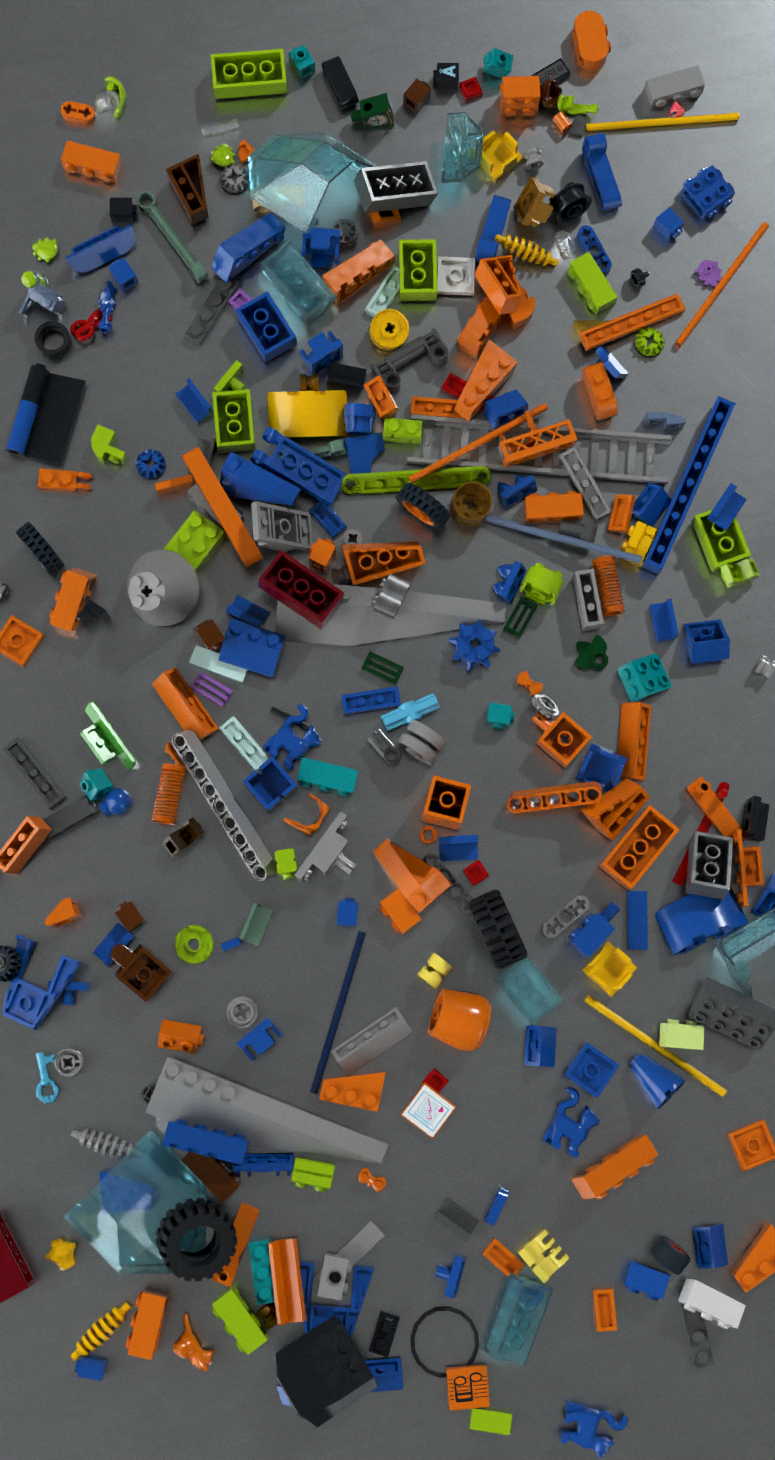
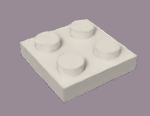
M438 256L437 294L474 296L475 258Z

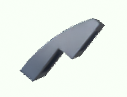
M647 412L644 417L645 425L663 423L664 430L681 429L686 423L685 418L665 412Z

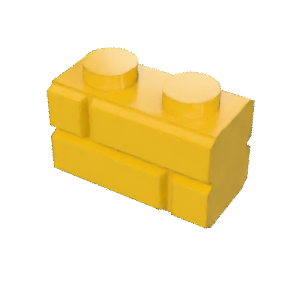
M637 521L635 526L631 525L627 533L630 538L628 542H623L620 550L643 557L641 564L629 560L625 561L642 567L658 530L640 521Z

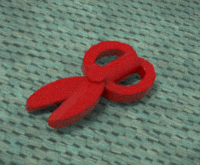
M101 308L94 311L88 318V321L78 320L71 325L70 332L78 341H87L94 335V329H99L98 323L102 321L101 317L103 316V312L100 311ZM112 315L109 317V322L113 320Z

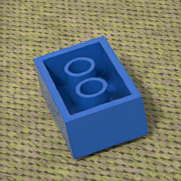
M268 291L235 309L238 321L265 363L297 345L296 335Z

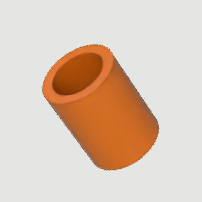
M559 112L553 118L554 123L562 133L567 132L573 125L563 112Z

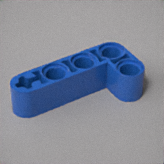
M600 132L584 138L582 152L600 206L603 211L622 206V199L606 155L607 140L605 134Z
M498 195L493 196L484 230L477 246L475 261L480 262L483 258L496 257L499 243L494 241L496 234L502 236L512 199Z

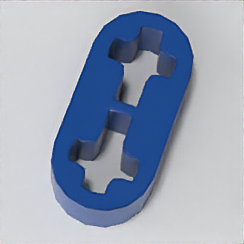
M502 1187L498 1189L484 1222L492 1226L495 1225L510 1191Z

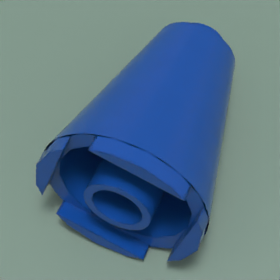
M637 1054L631 1060V1070L657 1108H661L669 1101L671 1096L685 1083L681 1076L645 1054L641 1056Z

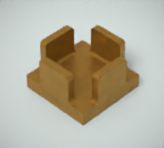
M530 176L513 209L523 225L529 226L531 224L538 227L539 221L546 223L553 210L552 205L543 202L545 195L554 198L556 194L551 187L540 183L533 176Z

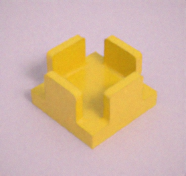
M493 130L480 140L479 148L472 153V157L494 182L498 181L523 161L522 155L518 152L519 144L508 132L503 135L501 132L496 134Z
M606 942L582 971L612 997L632 977V973L637 967L618 947L615 948L610 942Z

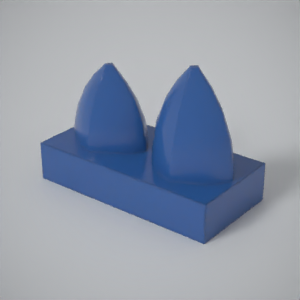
M516 475L515 485L513 486L503 482L498 483V493L505 509L525 499L529 494L538 491L536 480L532 475L529 477Z
M517 561L514 564H505L497 567L499 573L506 578V581L493 584L494 591L505 602L511 604L527 571L523 564Z

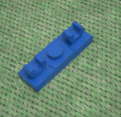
M293 1153L246 1154L243 1165L233 1163V1171H236L238 1177H240V1171H247L248 1177L251 1176V1171L261 1173L276 1171L277 1176H280V1171H287V1176H290L291 1170H293L294 1156Z

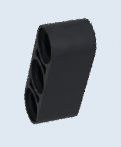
M337 56L322 62L323 72L340 108L343 110L359 103L355 88L340 57Z

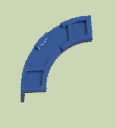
M731 886L724 900L689 894L655 913L673 955L686 954L696 947L707 943L706 939L714 935L716 939L736 935L750 925Z

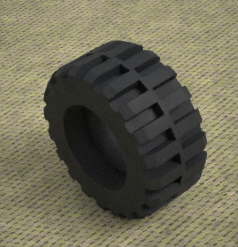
M494 889L472 899L469 902V907L497 968L503 969L525 959L528 955L527 950L500 891Z
M192 1198L186 1199V1203L181 1204L179 1202L175 1204L176 1208L174 1210L169 1209L166 1212V1219H161L159 1223L161 1228H158L156 1233L158 1238L156 1240L157 1247L166 1268L173 1272L174 1276L178 1278L183 1277L185 1281H191L194 1278L198 1282L202 1281V1278L205 1277L208 1280L213 1278V1274L216 1272L218 1274L223 1271L222 1267L224 1265L228 1266L231 1262L230 1256L235 1255L236 1249L234 1246L237 1245L236 1229L227 1212H225L221 1205H216L215 1201L208 1199L206 1202L204 1198H197L196 1201H193ZM199 1226L214 1229L212 1240L202 1250L184 1252L179 1249L181 1239L189 1230Z

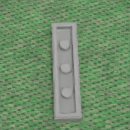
M576 446L558 455L579 493H582V498L594 520L596 521L612 512Z
M370 1220L336 1255L349 1257V1263H352L353 1267L385 1234ZM322 1268L313 1276L318 1283H320ZM332 1272L329 1276L333 1282L341 1279V1275L338 1272Z

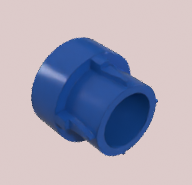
M361 403L345 404L344 422L346 423V432L357 435L371 434L372 426L376 419L375 406Z

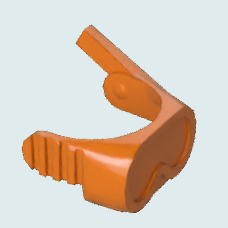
M529 410L525 411L524 414L527 419L528 428L530 431L537 430ZM500 435L502 441L506 440L503 435ZM529 438L522 445L530 448L534 446L536 441ZM513 444L505 445L511 454L515 453L518 449Z
M309 793L308 796L319 804L320 814L318 819L311 825H302L286 817L283 819V822L307 835L317 831L329 810L327 804Z

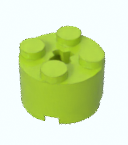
M535 563L534 566L529 567L520 591L521 593L523 591L526 592L525 597L531 601L543 605L546 602H551L550 605H554L564 583L562 579L563 574L559 571H551L541 563Z

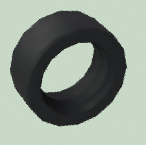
M48 321L37 328L35 344L44 357L59 359L69 352L71 337L67 328L62 323ZM59 331L64 337L63 344L55 350L46 349L42 344V338L47 332Z

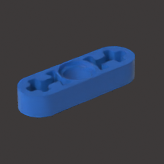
M587 225L580 227L577 240L583 251L587 253L590 252L589 249L591 247H597L599 253L591 255L596 260L595 262L598 266H600V261L603 265H607L606 269L600 268L602 273L607 275L610 272L612 263L592 227ZM583 232H585V234L589 233L588 239L586 236L582 237Z

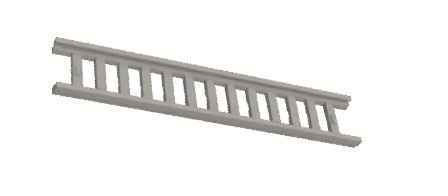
M411 414L410 420L422 421V425L425 426L422 458L407 457V463L431 465L440 460L430 458L432 426L443 427L441 459L449 455L451 428L462 429L461 448L468 445L469 429L480 430V438L488 434V431H494L495 429L487 420L471 419L468 422L463 418ZM522 423L507 432L517 433V436L531 431L527 424ZM535 424L537 430L549 426ZM560 427L557 431L562 436L569 435L567 427ZM573 428L578 439L574 446H576L579 453L581 438L592 439L590 473L593 478L658 484L669 483V478L653 477L655 444L669 446L672 435ZM545 432V433H542L540 437H541V440H543V439H544V435H546V436H553V435H551V434ZM500 436L498 438L497 464L486 463L487 443L479 447L478 462H468L467 453L460 457V461L454 460L445 465L449 467L486 466L490 470L570 476L566 469H560L561 459L558 455L561 454V450L553 452L552 468H542V456L534 459V467L523 466V463L505 468L502 462L504 455L499 445L502 441ZM599 440L610 441L608 473L597 472ZM618 441L629 442L627 474H616ZM637 443L647 444L645 476L635 475Z

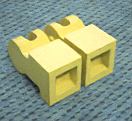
M545 1228L516 1251L543 1284L569 1259L566 1253L557 1259L555 1258L562 1248L557 1245L555 1248L550 1249L551 1245L555 1242L553 1237L542 1243V1240L549 1233ZM550 1249L549 1253L544 1257L542 1253Z

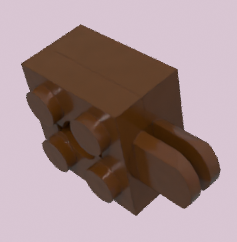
M119 943L114 945L110 951L112 960L120 966L114 975L145 1002L150 999L172 973L166 965L141 944L134 951H131L126 945Z

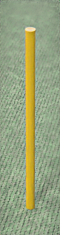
M739 112L586 124V131L739 120Z
M590 995L586 996L584 1001L722 1097L726 1094L727 1090L665 1047H659L658 1042Z

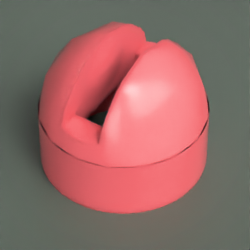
M677 101L670 108L671 114L674 111L676 112L674 117H681L686 112Z

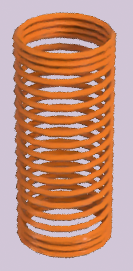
M602 556L592 560L595 578H599L596 579L602 616L604 617L615 616L625 612L614 556Z
M163 763L161 768L162 775H160L161 778L159 779L160 785H158V792H156L158 795H156V802H154L156 804L153 809L155 812H152L151 820L175 825L176 818L174 817L177 815L172 813H178L174 811L178 810L177 807L179 806L175 803H180L177 801L180 798L175 796H181L178 793H182L180 791L182 787L178 786H183L180 783H184L182 781L184 777L181 776H185L186 767Z

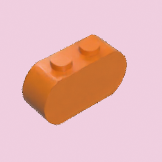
M585 11L576 17L572 30L577 60L582 68L597 70L605 64L608 53L611 52L610 41H607L606 37L608 35L607 24L604 25L603 17L599 13Z
M600 362L583 367V382L596 419L600 421L617 416V401L604 364Z

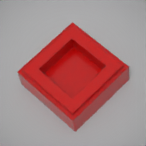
M476 77L459 83L465 101L483 95Z
M480 860L462 870L472 886L489 877Z
M433 1068L421 1083L424 1084L425 1082L437 1092H440L449 1080L437 1069Z

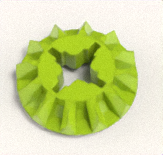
M648 327L641 329L635 338L637 350L646 356L659 354L665 343L663 333H660L657 328ZM653 336V338H654V339H653V342H655V344H654V343H651V344L647 347V342H648V341H647L646 339H649L650 337Z

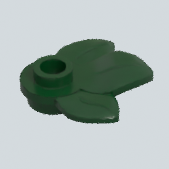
M596 635L592 643L577 641L576 649L580 656L575 660V664L578 667L602 670L607 666L608 656L605 654L607 644L601 636ZM600 658L602 660V663L597 664L595 662V659Z

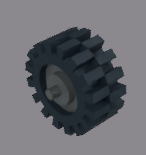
M0 945V981L2 982L12 981V978L15 979L17 977L15 973L20 974L21 972L18 967H22V964L19 963L22 957L18 956L20 955L19 951H16L13 947Z

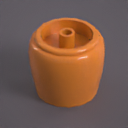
M442 989L438 994L431 1013L428 1033L432 1037L459 1050L467 1052L476 1050L481 1046L486 1036L491 1019L492 1006L487 998L482 995L468 991Z

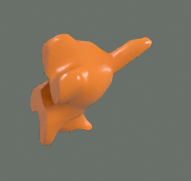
M184 1314L183 1325L185 1331L173 1343V1351L183 1359L189 1358L191 1364L199 1370L207 1372V1366L212 1364L215 1350L208 1351L200 1347L192 1333L188 1315Z

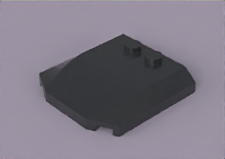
M333 1315L274 1354L277 1381L296 1414L313 1424L316 1428L377 1388L373 1374L343 1323L336 1315Z

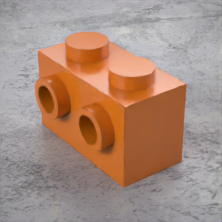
M318 538L317 542H313L309 549V566L327 575L336 558V546L329 539L324 538L322 540Z

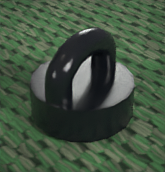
M639 268L632 270L630 278L634 286L637 288L646 284L645 278L650 275V272H642Z

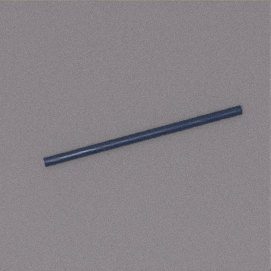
M358 931L310 1090L314 1094H318L364 942L366 933Z

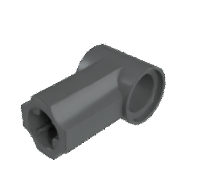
M562 519L558 534L594 543L598 526L589 522L577 523Z
M380 729L370 735L367 741L384 759L386 764L390 766L397 765L401 760L399 749L391 743ZM395 752L397 757L394 760L387 759V754Z

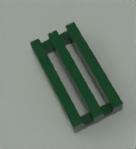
M521 596L503 630L520 639L538 605ZM523 602L526 603L513 628H510L509 626ZM528 607H533L520 631L517 632L516 629Z
M369 651L361 669L396 685L404 667ZM371 657L397 669L398 672L371 661ZM369 664L373 667H376L388 674L395 676V678L393 679L381 672H378L368 667L367 665Z

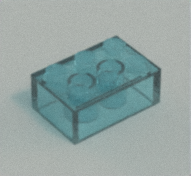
M528 955L525 959L511 965L494 979L531 1026L535 1025L564 1001Z

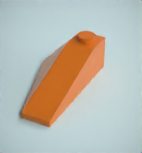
M386 839L373 851L402 894L418 913L423 911L452 885L439 869L430 866L424 860L415 857L389 839Z

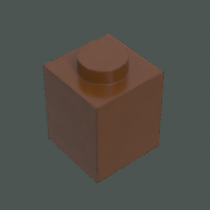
M416 78L403 94V104L418 113L431 96L430 86Z
M125 901L117 907L118 911L115 914L128 932L131 933L146 922L133 902L127 903Z

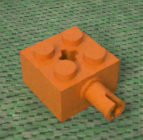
M539 711L531 719L544 730V734L536 744L564 768L569 765L592 738L588 732L564 712L555 722L548 720ZM566 737L567 743H561V738Z

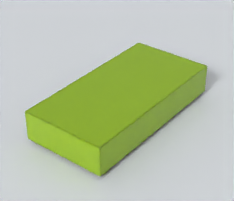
M472 1408L469 1428L510 1435L513 1414L483 1408Z

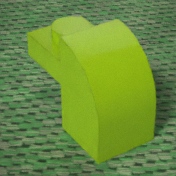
M98 424L91 438V446L98 460L105 463L108 457V460L115 464H119V462L125 464L127 460L126 453L113 447L117 439L115 431Z
M746 558L736 564H726L720 567L721 577L726 583L727 588L746 583L760 576L755 561L752 558Z

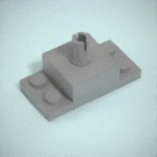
M257 501L251 503L252 537L254 541H257V547L276 551L282 550L284 552L292 549L309 551L313 543L311 513Z
M340 811L296 872V879L301 882L304 879L308 881L314 873L313 867L326 876L335 865L350 875L352 870L349 867L354 869L356 864L343 856V852L348 846V840L338 834V832L342 834L348 826L347 815Z

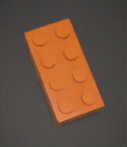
M648 805L599 867L630 891L680 829L655 808Z

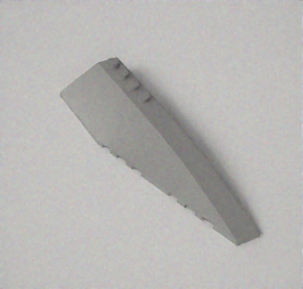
M332 584L345 593L344 599L322 630L277 600L275 632L286 635L285 641L352 647L399 638L404 639L439 632H450L460 629V623L467 626L476 624L478 620L482 621V626L505 623L506 604L408 591L393 620L373 611L374 605L372 601L376 594L380 595L381 588Z
M170 1056L166 1059L145 1113L166 1121L175 1122L176 1119L187 1121L188 1126L194 1127L195 1123L207 1126L206 1130L214 1132L215 1128L225 1130L226 1135L232 1137L234 1133L245 1135V1140L249 1141L248 1146L382 1163L389 1145Z

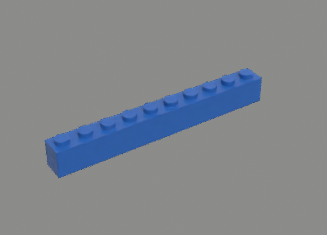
M720 396L717 397L642 568L658 575L663 569L736 403Z

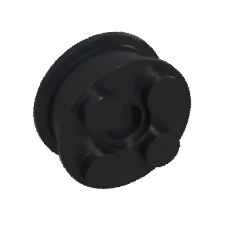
M570 182L554 198L551 197L549 199V204L553 206L552 212L557 215L556 220L558 223L566 224L574 221L590 207L592 198L590 195L585 194L583 184Z

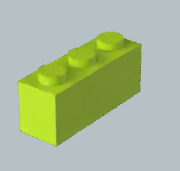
M590 252L570 262L568 274L572 280L575 279L579 292L585 295L591 310L598 314L616 304L618 296Z

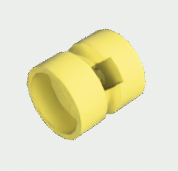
M433 953L427 961L428 966H423L417 975L437 990L443 983V976L447 977L453 970V967L436 953Z

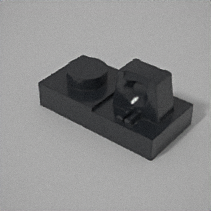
M380 1311L369 1352L385 1357L389 1356L400 1316Z

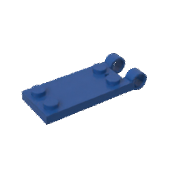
M267 427L262 435V439L269 444H276L271 456H268L261 450H255L250 458L251 462L257 466L265 467L330 506L340 489L342 479L346 476V473L285 437L276 429Z

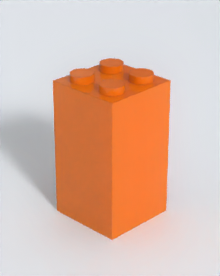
M433 775L421 821L458 831L463 821L472 785Z

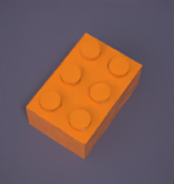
M146 1287L143 1292L138 1294L135 1307L139 1308L131 1321L130 1327L134 1329L127 1338L125 1347L129 1349L127 1355L152 1360L156 1354L170 1292Z

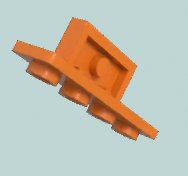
M734 829L735 833H732L733 845H736L734 863L738 864V872H735L736 883H739L740 891H737V899L741 906L748 907L747 886L764 885L761 846L743 847L741 829Z

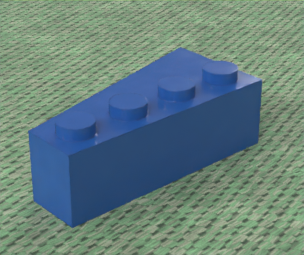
M270 212L219 244L211 268L226 283L229 282L272 246L280 243L284 238L283 234L286 227Z
M184 1120L168 1121L162 1146H170L182 1151L194 1152L199 1155L243 1165L249 1143L248 1140H245V1135L234 1133L232 1137L226 1135L225 1130L215 1128L214 1132L206 1130L207 1126L195 1123V1126L192 1127L188 1126L187 1121Z

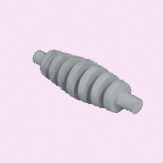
M73 1129L71 1133L72 1138L79 1139L80 1145L84 1146L88 1142L87 1148L92 1149L93 1145H95L94 1151L97 1153L102 1147L101 1155L106 1156L108 1150H110L109 1157H114L115 1153L118 1152L117 1158L121 1159L124 1154L125 1160H129L132 1157L141 1160L143 1152L135 1150L134 1145L131 1143L126 1147L127 1141L122 1140L121 1144H119L120 1138L117 1136L111 1142L113 1135L109 1133L106 1139H104L105 1132H100L98 1137H96L97 1131L93 1130L89 1134V1129H84L82 1132Z

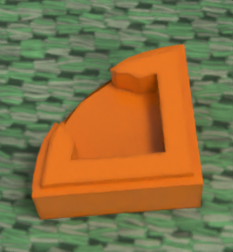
M243 139L239 144L238 156L241 164L244 166L256 155V150Z

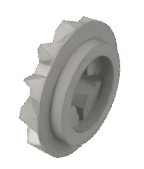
M231 164V166L225 167L221 172L220 183L226 191L238 193L248 186L249 175L246 168L244 169L240 164ZM233 173H235L236 177H238L236 184L234 183L233 179H229L232 178Z
M535 694L531 699L533 706L541 715L551 719L558 716L557 705L549 697Z
M237 997L227 1007V1018L237 1028H247L257 1019V1005L248 997ZM238 1005H240V1007H242L243 1009L250 1008V1010L246 1012L247 1020H245V1018H243L242 1016L235 1017V1015H237V1013L239 1012Z

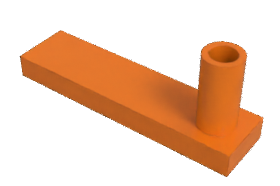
M702 776L686 787V790L721 836L732 837V833H735L734 829H741L742 832L740 825L711 789L709 782L705 781ZM742 836V842L748 839Z
M241 1202L233 1223L237 1237V1245L234 1246L236 1249L235 1255L230 1256L231 1262L228 1266L224 1265L222 1267L223 1271L218 1274L216 1272L213 1275V1281L231 1287L260 1209Z

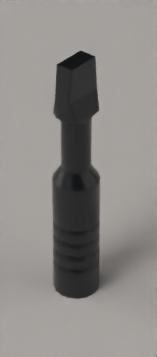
M274 706L270 710L271 714L283 720L292 716ZM305 722L294 723L305 731L310 727Z

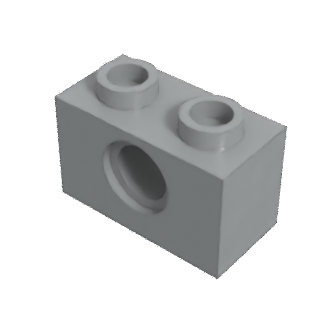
M325 1252L317 1296L341 1300L342 1295L346 1296L348 1283H345L346 1275H350L352 1263H349V1257ZM332 1272H338L341 1275V1279L333 1282L329 1276Z

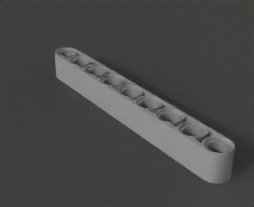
M185 730L174 734L172 744L253 877L257 881H264L275 876L277 873L276 863L196 733L192 730Z

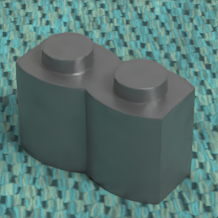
M389 574L388 578L384 577L380 584L382 591L380 595L376 594L372 601L374 605L373 611L394 620L411 583L392 574Z

